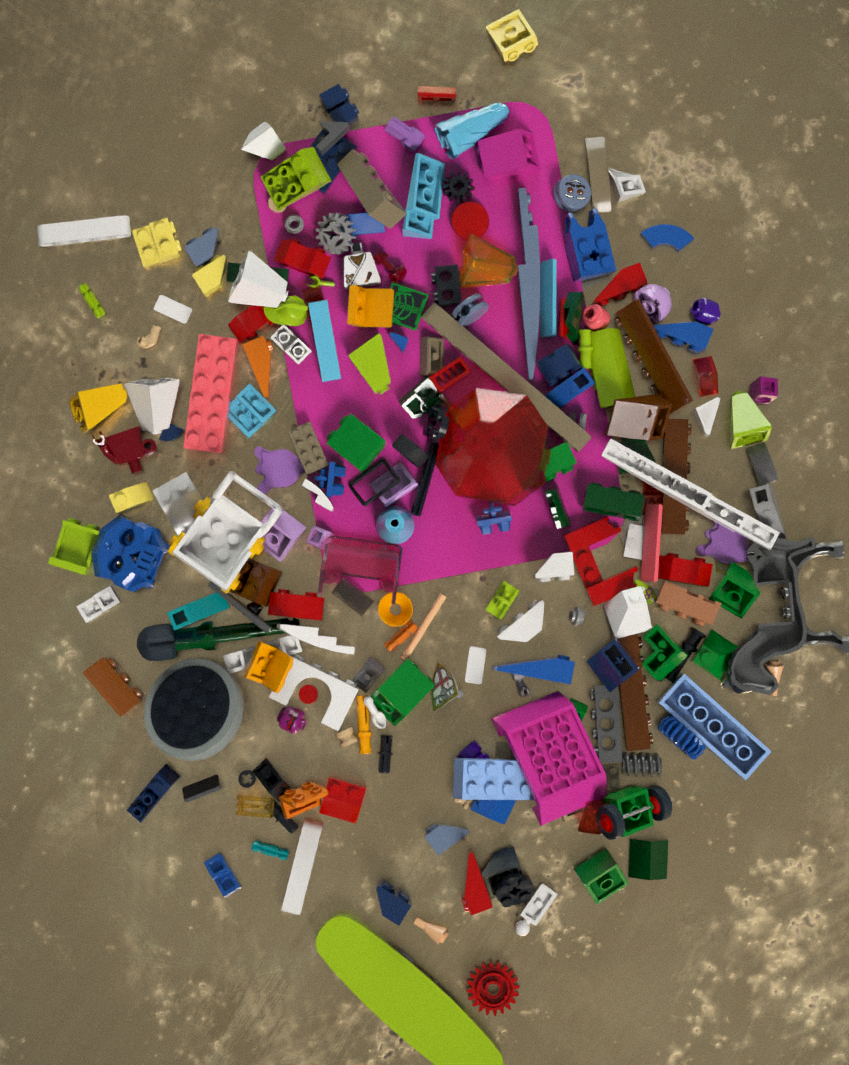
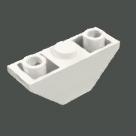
M533 601L527 606L529 610L525 614L520 612L513 618L515 622L510 626L505 624L498 630L500 633L497 635L498 639L528 642L542 630L544 601Z

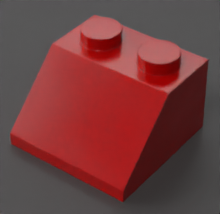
M330 776L326 786L329 794L323 797L319 813L356 824L367 786Z

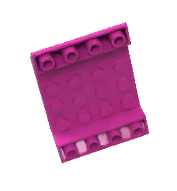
M559 691L491 719L499 737L505 735L537 806L532 809L540 826L599 801L608 795L606 773L573 703Z

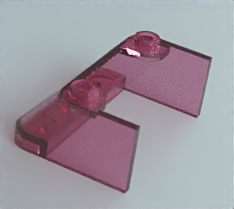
M328 537L320 569L318 594L322 595L324 583H337L340 581L341 575L379 580V587L382 590L393 592L391 604L395 605L403 552L402 547L398 544L357 538Z

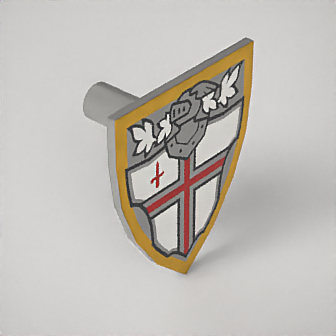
M437 664L432 680L435 686L431 689L434 712L454 698L463 697V691L458 690L452 672L446 666Z

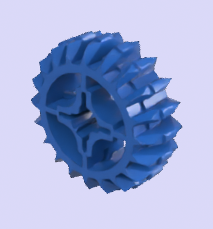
M667 715L660 721L661 723L658 725L659 731L688 757L696 760L704 753L703 751L706 749L705 744L674 716Z

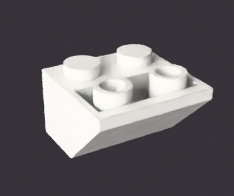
M573 553L551 554L533 575V579H538V583L550 582L551 578L557 577V581L570 580V576H574Z

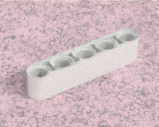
M123 215L38 225V245L47 247L130 237V217Z
M304 819L281 911L296 915L301 914L323 823Z

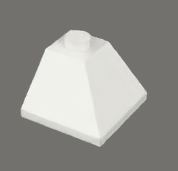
M641 586L623 590L603 605L615 639L652 629L647 602Z

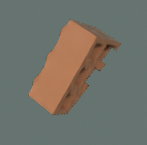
M663 581L654 602L658 604L657 608L667 612L669 609L676 611V616L683 619L690 617L694 619L693 623L704 627V624L713 625L721 603L717 601H711L702 595H697L667 581Z

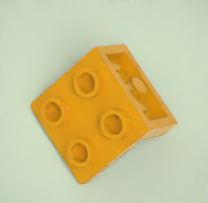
M350 286L347 324L355 327H391L394 290L365 289L359 286Z

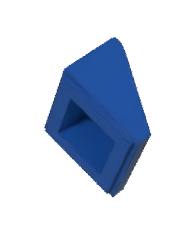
M390 332V339L404 354L409 339Z

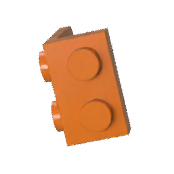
M306 782L302 784V787L285 791V794L279 796L284 817L289 819L321 805L320 798L329 794L328 790L314 782Z

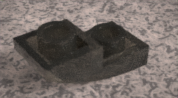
M342 578L331 592L361 616L364 615L374 602L345 578Z

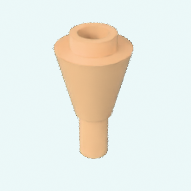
M769 660V663L765 664L766 671L773 675L779 684L784 664H780L779 660ZM778 688L774 693L770 694V696H777Z
M418 917L416 918L414 924L423 929L437 945L440 942H445L449 934L446 932L447 928L427 923Z

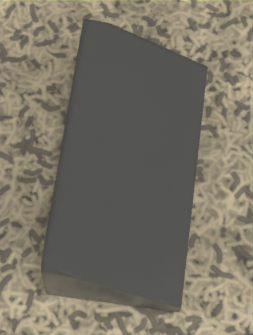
M214 775L183 787L184 802L187 803L221 790L223 786L219 776Z

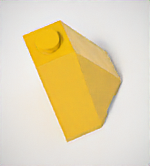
M122 383L77 392L69 399L73 419L75 422L81 423L80 429L83 433L87 432L123 405L127 399V392L123 388Z

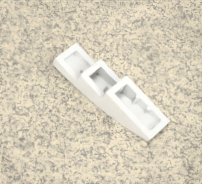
M277 624V628L310 645L334 652L354 655L355 647L336 645L337 637L318 635L319 628Z

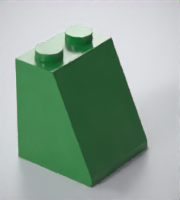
M350 414L349 417L345 415L339 422L341 426L338 430H332L327 436L328 442L326 444L363 474L387 443L354 415Z
M407 659L370 697L373 698L377 710L381 711L386 719L395 727L435 685L432 683L431 678L424 675L414 662Z

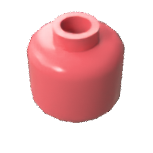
M591 304L583 311L582 322L589 329L599 331L608 326L610 314L600 305Z

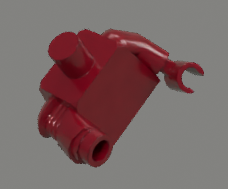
M141 426L105 437V439L101 431H99L100 439H95L92 435L93 442L98 445L103 455L114 464H119L120 466L129 465L131 474L141 472L142 467L139 461L156 451L154 440L150 438L144 440Z

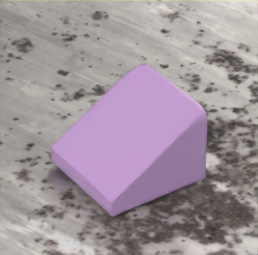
M313 525L306 543L328 551L335 534Z

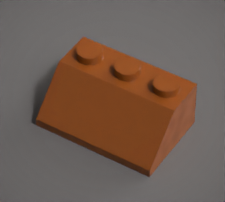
M103 657L86 669L83 674L120 717L126 716L143 701L141 698L142 693L136 687L132 688L128 683L130 680L123 672L121 674L116 669L117 664L113 659Z

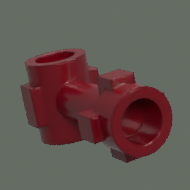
M380 250L373 258L377 265L382 264L391 272L389 278L392 282H401L406 277V268L403 265L394 266L387 259L388 254Z

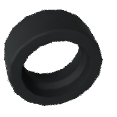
M400 434L392 444L394 449L418 468L428 458V455L403 434Z

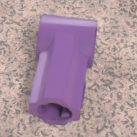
M393 117L385 128V132L399 140L411 152H415L425 138L421 131L414 127L410 128L396 117Z

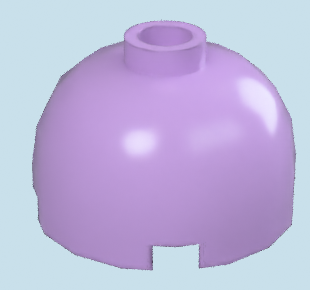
M645 285L634 294V301L640 300L649 319L653 323L663 320L671 310L670 292L660 285Z

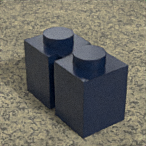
M338 83L319 94L320 101L327 113L331 115L330 118L333 122H347L350 126L359 121V110L354 103L351 105L348 101L350 95L345 87L341 88Z

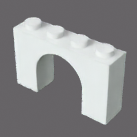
M295 654L293 666L288 672L283 688L279 693L272 691L269 698L287 706L295 688L302 680L306 678L321 679L328 685L331 691V702L321 723L339 731L359 688H356L357 684L348 679L344 682L338 679L340 675L332 671L326 673L321 670L322 666L314 662L309 665L304 662L305 658Z

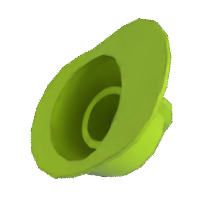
M287 296L285 302L281 301L277 308L264 306L263 309L267 319L273 323L299 326L307 318L308 306L300 297Z

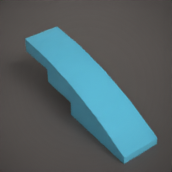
M327 300L310 302L308 305L322 382L341 379Z

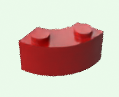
M293 238L289 240L281 239L273 261L298 272L324 278L331 257L325 254V250L318 247L314 249L300 245V241Z
M251 305L242 313L236 315L228 324V327L240 343L257 338L258 332L269 324L270 326L276 324L267 319L264 314V306Z
M667 553V556L659 555V579L709 587L713 564L705 563L706 559L694 557V561L678 558L679 554Z
M278 589V593L270 592L268 615L322 621L324 598L317 597V593L305 592V595L289 594L290 590Z

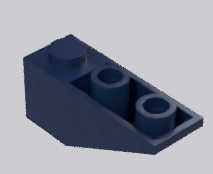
M165 764L126 811L141 823L180 778V775Z

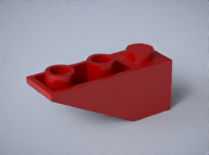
M641 263L623 268L595 298L592 304H598L601 307L609 304L611 299L616 298V301L627 297L626 294L630 292L635 294L640 288L648 285Z

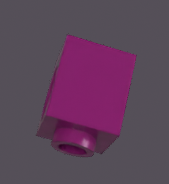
M760 376L750 384L751 399L754 403L770 404L778 397L777 378Z

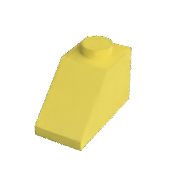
M147 482L127 487L109 495L117 514L124 513L154 500Z

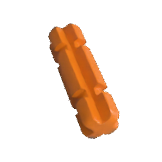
M409 621L405 628L402 627L391 637V641L388 640L384 644L389 652H393L397 645L402 644L410 636L411 632L413 634L418 629L414 622Z

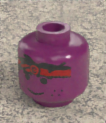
M293 706L282 708L277 716L279 727L291 734H296L299 730L303 731L307 724L305 713Z

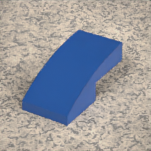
M221 853L204 862L223 897L226 898L242 888Z

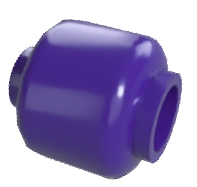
M705 297L696 300L691 308L694 320L706 325H711L718 321L721 315L719 304Z

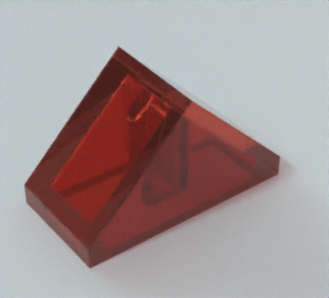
M712 356L693 359L699 397L718 394V372Z

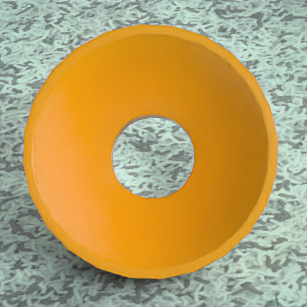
M400 592L386 594L378 605V614L381 620L392 627L406 624L413 613L411 600ZM396 603L401 606L400 614H391L390 606Z

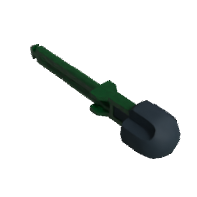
M288 618L264 621L271 627L268 633H265L254 623L212 627V621L203 622L198 627L173 630L172 625L169 623L144 628L138 635L136 646L141 656L148 661L169 660L176 657V651L202 648L207 651L215 650V643L282 634L285 632L277 628V624L300 626V623L296 618H293L292 621L288 620Z

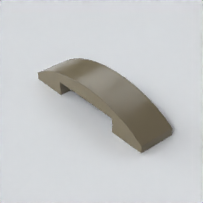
M604 136L585 138L591 189L592 209L596 208L598 213L611 212L609 170Z

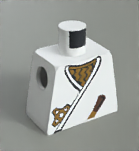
M355 243L353 246H350L352 255L344 256L345 290H349L350 286L367 287L381 284L371 252L363 253L362 243Z

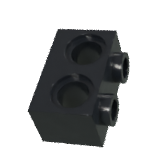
M458 264L435 267V272L431 273L432 284H436L437 291L433 292L434 303H438L441 308L458 306L462 302ZM448 273L451 278L448 281H442L440 275ZM448 291L452 293L453 297L450 300H444L442 294Z

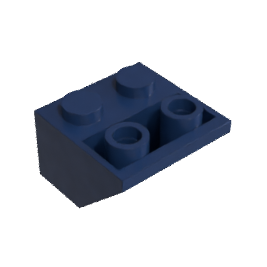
M618 638L611 641L586 661L609 692L613 691L641 669Z
M385 880L383 883L378 881L376 890L382 916L400 926L412 906L410 896L403 891L398 893L394 890V886Z

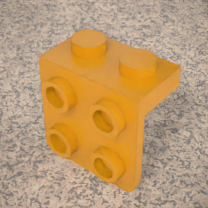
M258 641L243 676L262 683L273 692L279 693L285 684L288 672L293 666L294 659L279 648Z

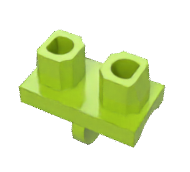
M503 580L485 610L502 620L520 590Z

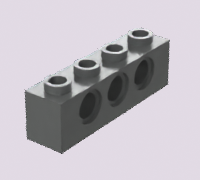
M604 684L593 685V689H590V699L594 701L591 717L592 720H595L596 728H592L593 740L596 739L597 747H594L600 763L622 762L618 687L609 692ZM602 699H608L610 702L609 707L605 710L601 709L599 705ZM604 718H609L611 721V725L607 729L601 727V721ZM606 737L612 740L609 748L602 746V740Z

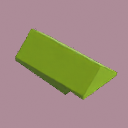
M606 328L591 332V347H593V351H591L592 369H590V374L595 382L593 389L597 391L600 409L613 407L615 399L636 397L620 329Z

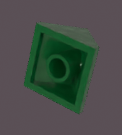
M630 838L628 877L643 880L667 879L668 840Z

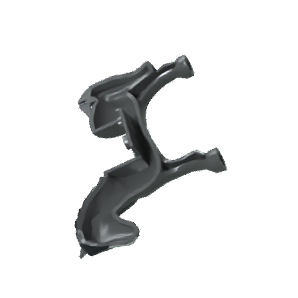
M813 537L800 542L777 538L771 550L753 543L747 549L746 555L754 568V582L757 586L782 584V587H780V597L784 599V606L781 608L782 617L785 618L786 622L758 624V630L733 651L732 657L728 661V678L724 681L722 687H731L737 694L755 691L768 695L774 693L779 684L777 679L766 671L763 663L775 656L790 654L809 645H830L836 647L843 655H849V635L841 637L834 630L814 632L807 627L798 589L800 569L808 560L825 555L832 556L835 559H843L844 545L842 540L834 542L822 541L816 544Z

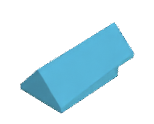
M420 153L415 154L406 206L407 214L403 224V236L432 239L434 220L440 218L445 163Z

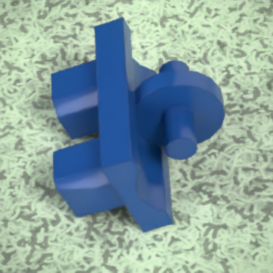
M329 462L328 477H326L325 469L320 470V476H314V480L319 481V488L325 489V482H328L327 497L333 498V496L344 495V485L334 484L335 477H345L346 467L336 465V462Z
M489 502L490 508L483 509V515L476 516V522L478 527H480L482 535L492 533L491 524L498 523L499 530L502 532L510 530V521H512L510 510L502 511V506L494 507L493 502Z

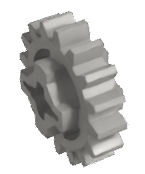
M329 213V216H323L324 222L319 221L318 224L321 227L316 229L319 232L316 239L321 240L318 245L324 246L323 250L329 252V254L348 252V246L354 245L351 239H356V236L352 235V232L356 231V228H351L353 221H347L348 216H342V213Z

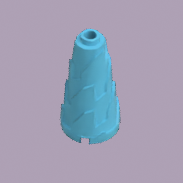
M493 103L479 110L475 109L464 115H458L439 122L435 125V133L441 147L449 149V151L445 152L450 159H455L474 146V143L487 136L490 131L503 124L504 120L508 119L510 112L506 104Z

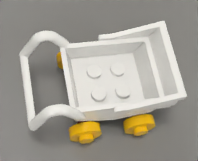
M230 471L213 493L211 499L206 497L203 502L201 500L197 502L193 508L196 512L192 516L196 519L186 534L181 532L178 537L176 535L172 537L168 543L171 547L167 551L219 586L220 590L226 594L230 589L234 591L239 585L240 581L238 578L241 575L239 571L248 558L252 559L255 554L259 555L265 547L262 544L266 539L263 536L270 530L282 513V506L239 475ZM233 480L274 509L264 524L222 495Z

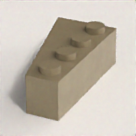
M352 149L337 165L368 215L391 229L407 213L379 177L377 170L368 162L369 158L366 154Z

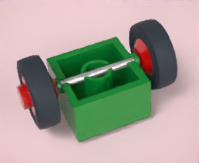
M632 785L604 796V805L598 808L596 821L601 833L607 839L614 840L654 826L653 819L655 821H663L669 818L672 814V802L666 790L660 786L643 788Z

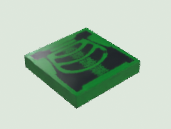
M392 282L390 288L394 290L392 323L417 331L429 295Z

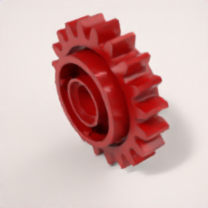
M490 961L489 967H487L483 962V969L480 970L478 967H475L477 974L470 973L473 980H467V984L472 987L467 988L466 992L472 993L468 996V1000H475L472 1006L479 1005L478 1012L486 1009L485 1012L488 1015L490 1010H492L494 1016H496L497 1010L504 1014V1007L511 1010L510 1002L516 1004L513 996H519V993L514 990L520 988V985L514 984L518 977H511L514 970L512 969L507 972V964L500 968V961L497 962L496 966H493L492 961ZM496 984L498 990L491 993L488 991V986Z

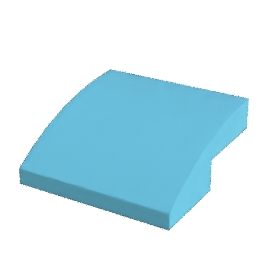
M249 383L230 403L229 420L249 439L276 412V409Z

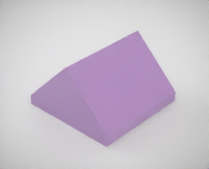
M401 462L392 468L399 476L400 481L379 496L386 508L418 487L416 481ZM388 470L370 483V486L377 494L396 479Z

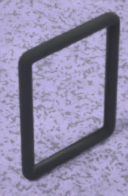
M383 459L349 484V488L363 506H367L396 485L400 478L389 463ZM384 463L396 480L364 502L353 485Z

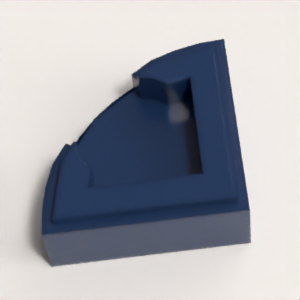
M170 424L168 429L162 431L159 440L173 441L179 438L185 430Z

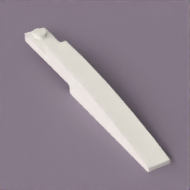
M612 439L609 440L601 455L680 503L768 550H771L780 533L712 496L713 494Z

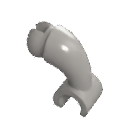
M511 673L513 680L516 681L519 695L522 697L529 696L530 690L523 681L525 676Z

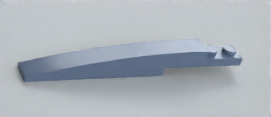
M518 188L524 265H518L517 272L528 382H530L534 376L539 331L540 254L538 226H530L533 223L532 212H528V205H531L530 193H526V188Z

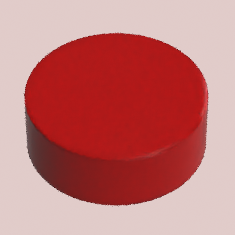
M304 685L299 690V698L305 704H312L318 698V690L313 685Z

